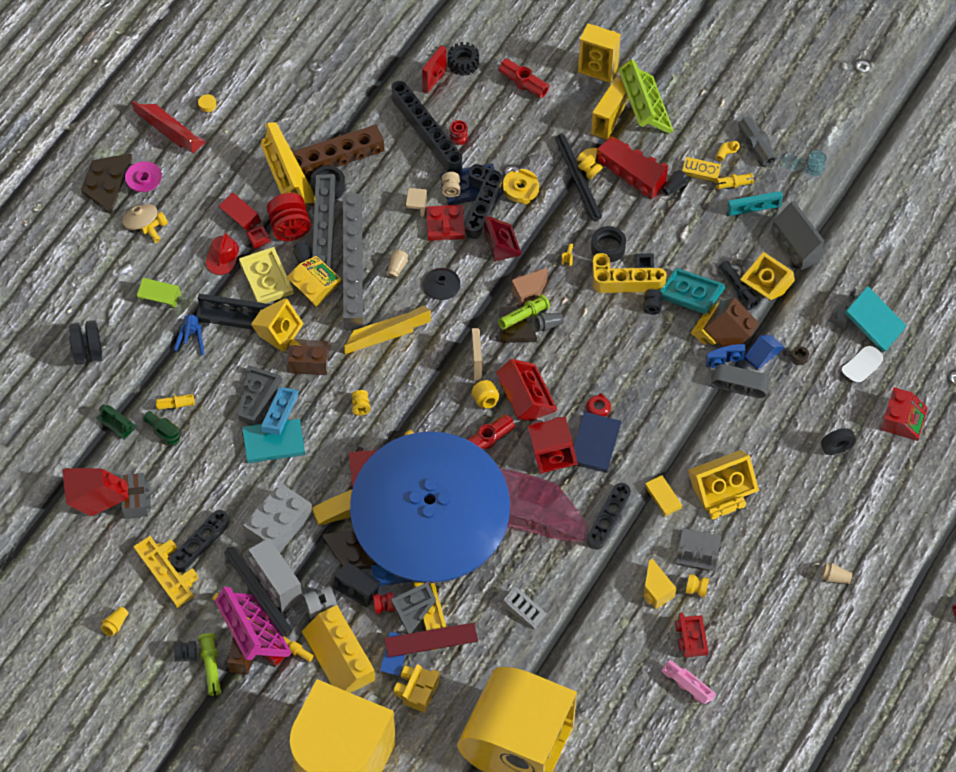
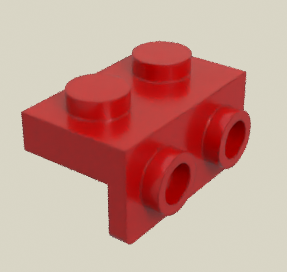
M679 613L678 620H675L676 632H680V638H678L679 651L683 650L684 658L708 655L709 651L703 616L684 617L683 613Z

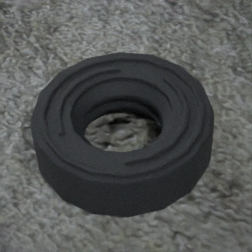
M843 428L827 434L821 440V447L824 453L834 455L850 449L856 442L854 432L851 429Z

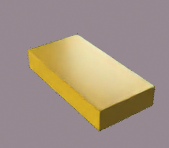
M662 475L645 483L646 489L665 517L682 509L681 502Z

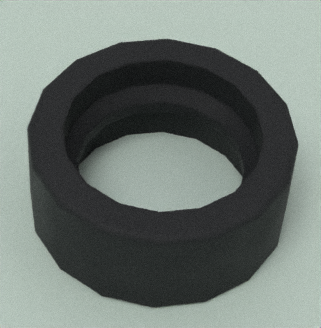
M334 166L317 168L311 175V189L314 195L316 175L334 174L335 179L339 182L335 187V200L341 197L345 191V176L343 172Z
M605 226L594 232L591 241V251L594 256L604 253L609 257L610 263L618 261L623 257L626 249V237L620 229ZM604 238H612L620 245L616 250L607 251L598 246V241Z

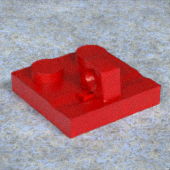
M463 205L426 206L428 241L465 239Z

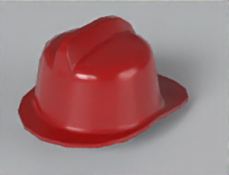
M227 233L214 238L206 258L208 270L216 275H224L233 270L239 253L238 243L229 237Z

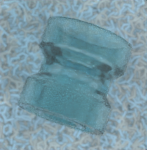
M813 151L809 154L807 163L809 174L819 176L824 172L827 160L825 153Z

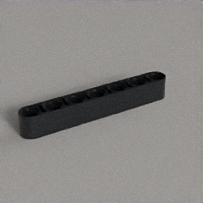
M395 81L391 87L394 104L446 171L460 174L463 170V158L460 151L409 86L403 81Z

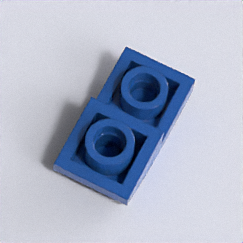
M745 344L725 346L708 353L706 367L716 368L717 365L725 364L726 361H743Z
M394 632L389 633V637L402 635ZM385 649L380 671L400 676L405 655L388 658L387 650Z

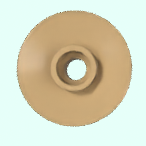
M142 204L133 207L123 217L124 227L136 230L149 225L157 217V208L152 204Z

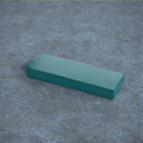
M782 191L728 200V216L781 207L783 200Z

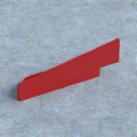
M132 102L133 111L180 148L185 147L193 154L205 144V140L194 135L157 104H138L137 102Z

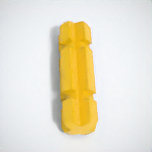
M740 496L735 498V501L730 500L718 505V507L710 508L708 513L711 519L719 518V515L724 516L736 511V508H744L746 502Z

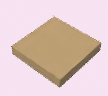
M472 328L474 381H481L482 379L479 328Z

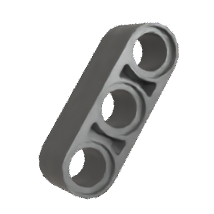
M719 364L715 368L712 385L721 390L754 398H764L767 394L770 378L763 373Z

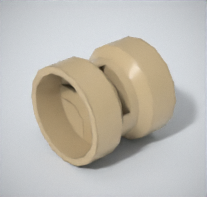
M447 172L442 175V194L444 196L456 197L460 194L459 174Z

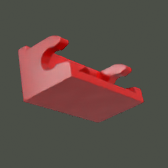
M233 192L219 205L221 210L246 231L253 229L258 223L262 222L258 213Z

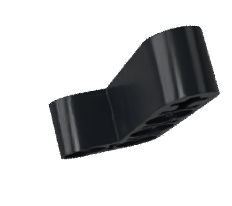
M480 164L472 165L469 168L468 176L470 185L480 189L466 221L465 232L471 239L481 236L484 229V217L490 215L502 186V174ZM474 174H479L480 177H475V176H473V175H474ZM495 180L497 183H491L490 181ZM488 195V196H490L491 198H488V199H487V198H484L483 196ZM477 211H483L485 213L479 214L477 213Z

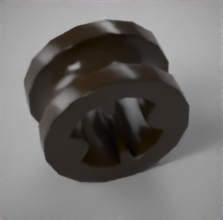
M803 346L795 347L791 355L792 362L796 365L806 364L809 351Z

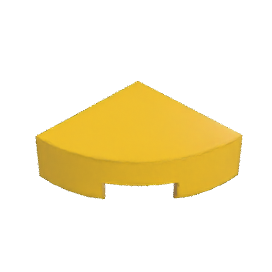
M589 148L580 153L577 159L578 164L589 155H592L596 162L597 148Z

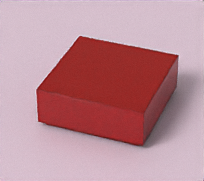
M263 225L246 232V236L254 249L271 242V238Z

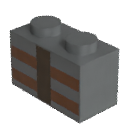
M144 473L120 475V478L127 481L129 499L122 502L124 519L148 517V509H151L150 497H147V492H150L149 480H145Z

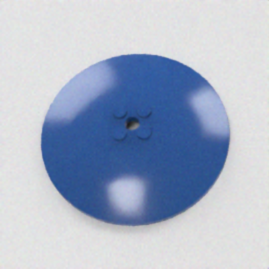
M435 431L418 432L402 436L387 443L377 450L363 465L352 489L350 514L358 542L365 553L378 566L392 575L405 580L420 583H440L469 574L493 555L507 530L510 515V497L501 470L494 460L479 446L465 438L449 433ZM428 496L435 498V502L431 505L424 502V499Z

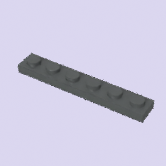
M316 175L313 257L317 256L332 270L335 175Z

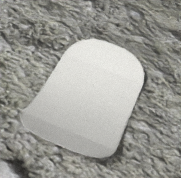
M873 346L864 347L852 360L842 367V372L851 380L862 382L881 365L883 355Z

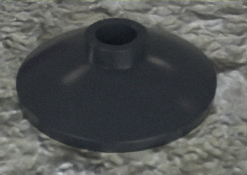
M437 268L430 271L423 281V287L427 295L436 300H448L454 297L459 292L461 284L459 276L447 268Z

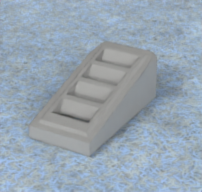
M516 587L503 600V607L534 630L547 616L545 611ZM521 603H523L524 605L521 609H519L518 607ZM528 608H530L531 610L528 612V614H524L525 611ZM536 612L538 615L532 621L530 618Z

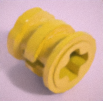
M365 390L354 391L351 394L353 414L358 416L368 414L371 411L368 392Z

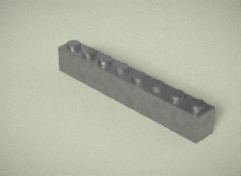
M361 193L343 194L344 330H356L363 327Z

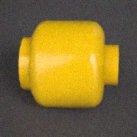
M483 380L474 385L471 394L476 404L484 409L494 407L499 400V392L495 385L489 380Z

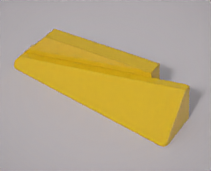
M265 124L267 132L265 138L261 141V148L280 193H296L303 197L306 206L314 204L315 195L278 124Z
M424 305L409 313L353 330L349 340L344 344V353H351L412 333L413 328L431 322V311Z

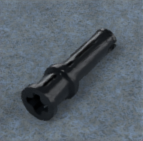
M729 261L722 262L719 265V269L736 289L737 297L744 301L747 310L756 308L761 302L760 297L753 293L752 288L740 281L741 277Z

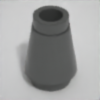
M539 313L538 316H535L534 323L538 331L544 332L563 324L564 319L562 313Z

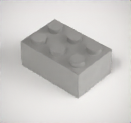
M279 483L243 525L245 537L256 544L270 538L280 553L312 516V504Z
M270 538L248 549L250 556L248 561L251 565L249 569L255 577L259 578L261 586L269 593L271 600L282 613L303 601L301 583Z

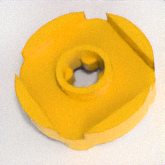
M519 169V171L514 173L511 171L503 180V194L514 202L528 204L539 192L537 176L529 170ZM524 184V188H518L517 185Z

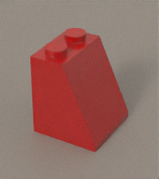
M566 416L556 417L545 422H536L528 426L540 474L578 465Z
M102 468L62 469L66 504L91 517L129 499L127 481Z

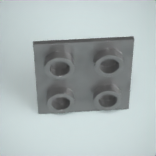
M683 528L676 564L715 571L722 536Z

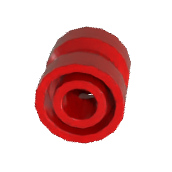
M462 120L453 121L450 124V140L455 145L466 143L468 139V126L466 122Z
M388 592L385 595H373L376 615L382 614L383 611L396 612L391 603V599L394 598L393 592Z

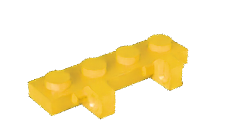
M149 536L133 546L177 608L194 598L190 588L192 583L199 579L193 568L183 575L177 573L168 561L169 556L177 550V546L172 539L162 545L161 543L156 544L152 537Z

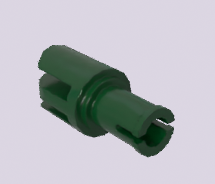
M151 411L145 413L143 421L154 428V433L170 445H177L180 442L179 427L167 418L160 419Z

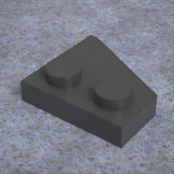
M428 582L391 599V603L407 634L413 632L436 601Z

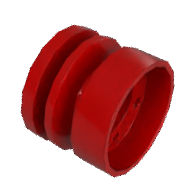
M284 193L268 202L266 206L267 213L271 221L273 235L276 239L293 241L305 236L310 231L311 223L301 195Z

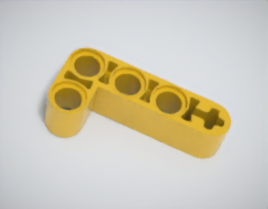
M599 253L593 257V288L599 293L645 292L648 289L660 291L666 284L667 274L661 268H610V259L606 254Z

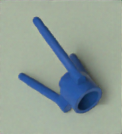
M186 315L184 317L174 351L178 350L184 333V344H187L189 335L197 332L201 355L205 354L201 325L198 324L196 316Z

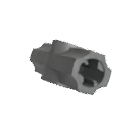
M747 116L739 122L738 127L746 138L747 147L751 152H755L763 166L773 165L777 161V155L769 144L768 135L765 131L761 132L752 117Z

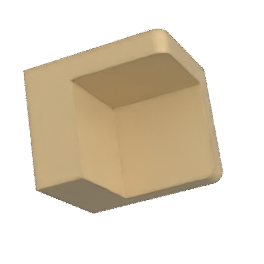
M408 188L406 208L420 209V217H424L427 190Z

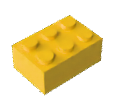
M587 23L580 37L578 73L611 83L618 69L621 34Z

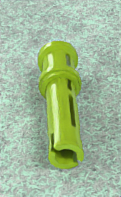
M541 294L537 296V299L527 301L522 308L499 318L498 324L500 328L504 330L529 316H536L542 310H548L550 308L549 300L545 295Z
M205 633L198 636L202 649L200 657L204 660L208 695L214 696V687L216 695L221 694L216 662L219 653L215 648L216 635L214 633Z

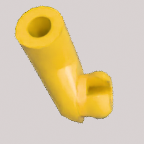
M737 141L723 143L715 159L722 162L727 154L735 153L739 149V143Z

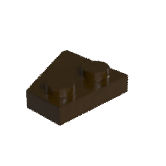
M500 307V318L520 308ZM525 318L504 330L500 328V343L537 342V335Z

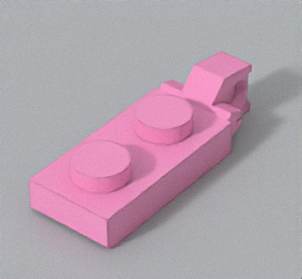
M672 660L667 661L661 670L668 678H673L680 688L690 692L693 698L700 703L706 704L712 701L716 695L714 691L686 668H680Z

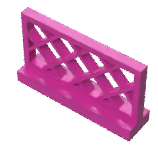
M223 587L215 603L246 660H253L255 655L289 657L291 651L287 643L254 595L233 593L231 587ZM245 606H246L247 608H249L250 610L254 611L255 614L252 613L251 611H249L248 609H246ZM252 621H255L256 623H258L259 625H261L263 628L259 627L258 625H256V624L253 623ZM262 635L263 637H265L266 639H268L269 641H271V643L268 642V641H266L265 639H263V638L260 637V636Z

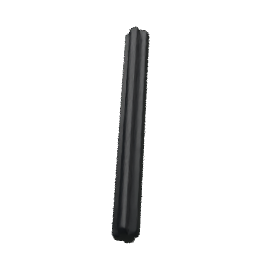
M559 133L555 137L558 147L591 219L598 221L602 218V214L582 171L578 167L579 164L566 136L563 133Z
M227 547L224 552L225 556L283 637L290 636L293 632L291 626L234 547Z

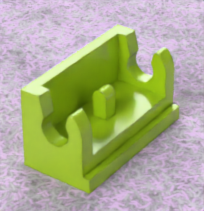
M142 278L137 293V298L140 300L147 299L160 302L176 308L181 296L179 286Z

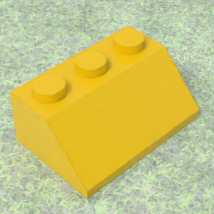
M742 450L688 470L692 487L705 511L715 506L718 507V505L727 501L735 500L737 497H744L759 491L750 455Z

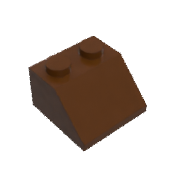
M731 298L720 302L703 329L722 348L745 342L751 337L759 322L736 298Z
M292 339L288 354L289 373L327 375L330 341Z

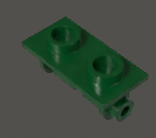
M102 404L99 407L100 414L96 419L123 440L137 428L134 423L110 405Z

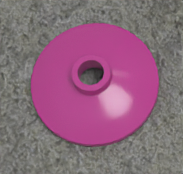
M143 161L129 167L125 180L128 187L136 192H149L160 184L162 173L160 168L154 163Z

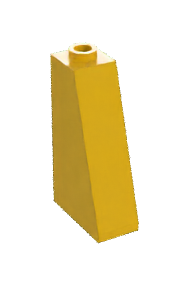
M616 77L594 109L592 113L591 135L608 140L629 100L621 78Z

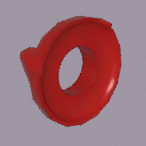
M600 393L588 400L586 409L588 413L606 417L610 413L611 403ZM602 402L604 408L596 409L594 403Z

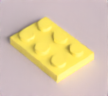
M274 247L239 258V263L256 302L269 303L294 294Z

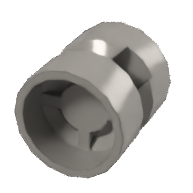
M331 586L319 589L318 593L312 591L303 594L310 619L337 605Z

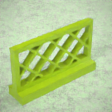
M630 59L618 71L638 124L642 127L650 124L669 134L672 133L674 130L654 77L638 69L636 61Z

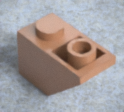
M547 268L535 270L528 275L518 276L512 280V292L520 308L527 301H533L537 299V296L541 295L547 283Z

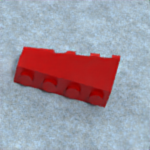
M612 136L597 149L596 160L602 166L609 168L616 176H620L627 184L634 186L641 194L648 196L650 199H653L666 183L668 164L664 162L659 164L656 162V158L652 156L647 158L643 156L642 151L638 149L633 151L628 144Z

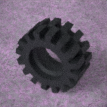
M460 42V45L456 43L455 47H450V50H448V67L452 72L455 70V74L458 75L460 72L461 76H464V73L470 75V71L474 73L475 69H478L479 52L475 45L469 46V42L463 45V42ZM466 56L470 59L468 61H460L457 58Z

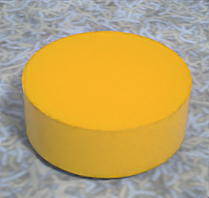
M209 94L201 96L198 100L199 109L203 112H212L217 106L215 97Z

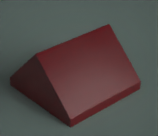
M490 216L484 217V234L494 262L520 256L522 253L512 225Z

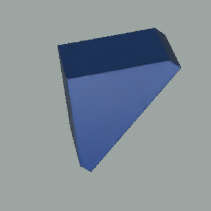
M761 335L744 358L759 370L784 350L785 347L772 335Z

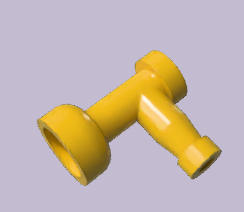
M160 211L152 223L140 229L144 235L149 233L154 243H157L161 238L157 235L154 227L158 225L166 226L168 221L163 212Z

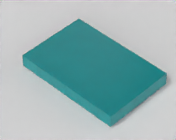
M675 268L660 291L663 293V300L707 314L725 289V285L721 282Z
M869 286L865 287L844 311L852 322L882 352L887 351L907 327Z
M300 419L287 420L280 435L262 432V424L242 427L247 463L305 455Z

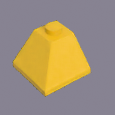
M284 298L262 309L251 325L260 338L280 351L285 352L304 323L288 299Z

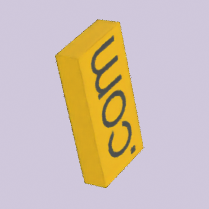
M686 157L682 171L687 176L715 182L716 178L719 177L721 164Z

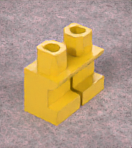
M418 664L415 668L404 666L401 678L409 682L407 685L397 682L393 693L395 696L403 699L404 705L426 713L432 696L440 682V672L433 669L432 671L423 669Z

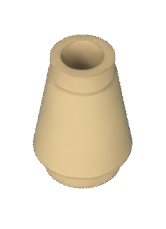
M395 250L394 253H391L387 276L393 279L398 277L408 262L407 253L401 250Z
M832 562L830 564L825 563L821 578L825 579L826 582L850 584L852 572Z

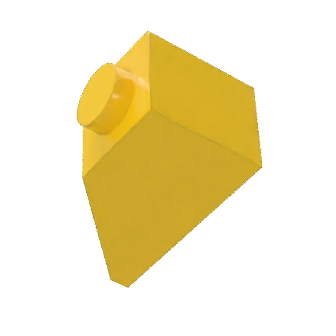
M651 559L648 564L643 596L649 605L652 604L657 609L675 597L676 587L656 562Z

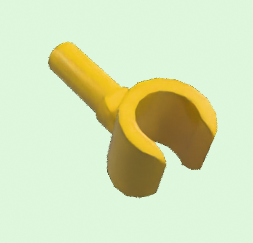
M569 244L567 252L562 253V265L565 262H568L569 266L572 265L573 254L571 252L573 244Z

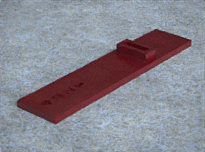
M474 623L388 637L384 638L389 658L478 642Z

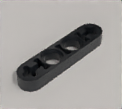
M618 483L613 487L588 534L587 542L590 548L595 550L601 549L610 536L630 498L631 490L626 483ZM624 490L625 493H623L620 497V500H618V492ZM614 504L619 509L616 512H611L608 506ZM602 520H607L610 522V526L604 528L599 523ZM599 531L601 533L600 540L594 542L593 539L597 537Z
M217 510L213 512L173 554L171 564L177 572L186 571L227 528L229 518L225 511ZM217 518H218V519L223 518V522H221V521L216 522V519H217ZM205 530L212 532V535L208 538L201 536ZM192 544H197L199 549L191 552L188 550V547ZM177 560H179V561L184 560V564L179 563V564L177 565Z

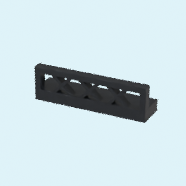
M199 293V308L196 317L199 322L254 330L251 324L258 313L272 304Z

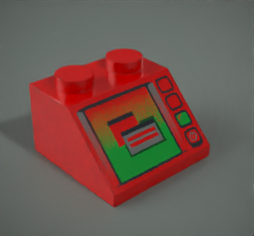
M893 387L881 430L918 441L928 407L914 393Z

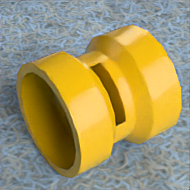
M589 155L578 165L580 170L585 171L586 177L589 180L603 169L600 164L595 162V158L592 155Z
M689 574L686 594L692 595L697 592L699 597L705 598L709 578L703 577L700 580L696 575Z

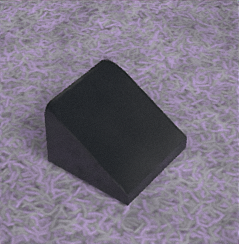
M654 253L634 254L635 268H654Z

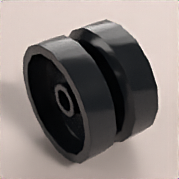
M86 321L84 334L79 322L70 323L69 341L75 365L86 364L87 351L93 363L103 361L97 321Z

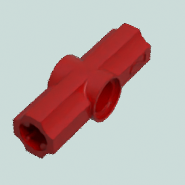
M504 59L498 68V72L516 82V86L519 89L528 90L539 98H543L550 88L549 84L533 75L530 68L520 67L509 59Z
M504 414L491 424L482 425L479 432L467 440L483 450L490 449L497 440L514 430L515 424L509 415Z

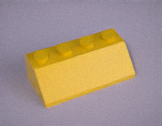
M337 605L319 613L302 630L304 638L332 686L351 693L375 681V670Z

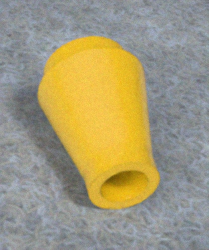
M121 606L118 607L117 610L102 620L101 630L110 637L118 634L128 615V611Z

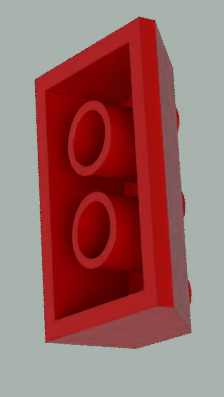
M510 359L496 372L499 383L503 386L506 397L511 403L517 418L531 421L558 410L536 364Z

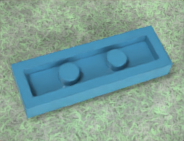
M279 387L261 425L262 432L281 434L298 398V390Z

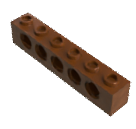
M375 124L292 151L304 176L310 177L319 167L344 166L347 163L384 152V139Z

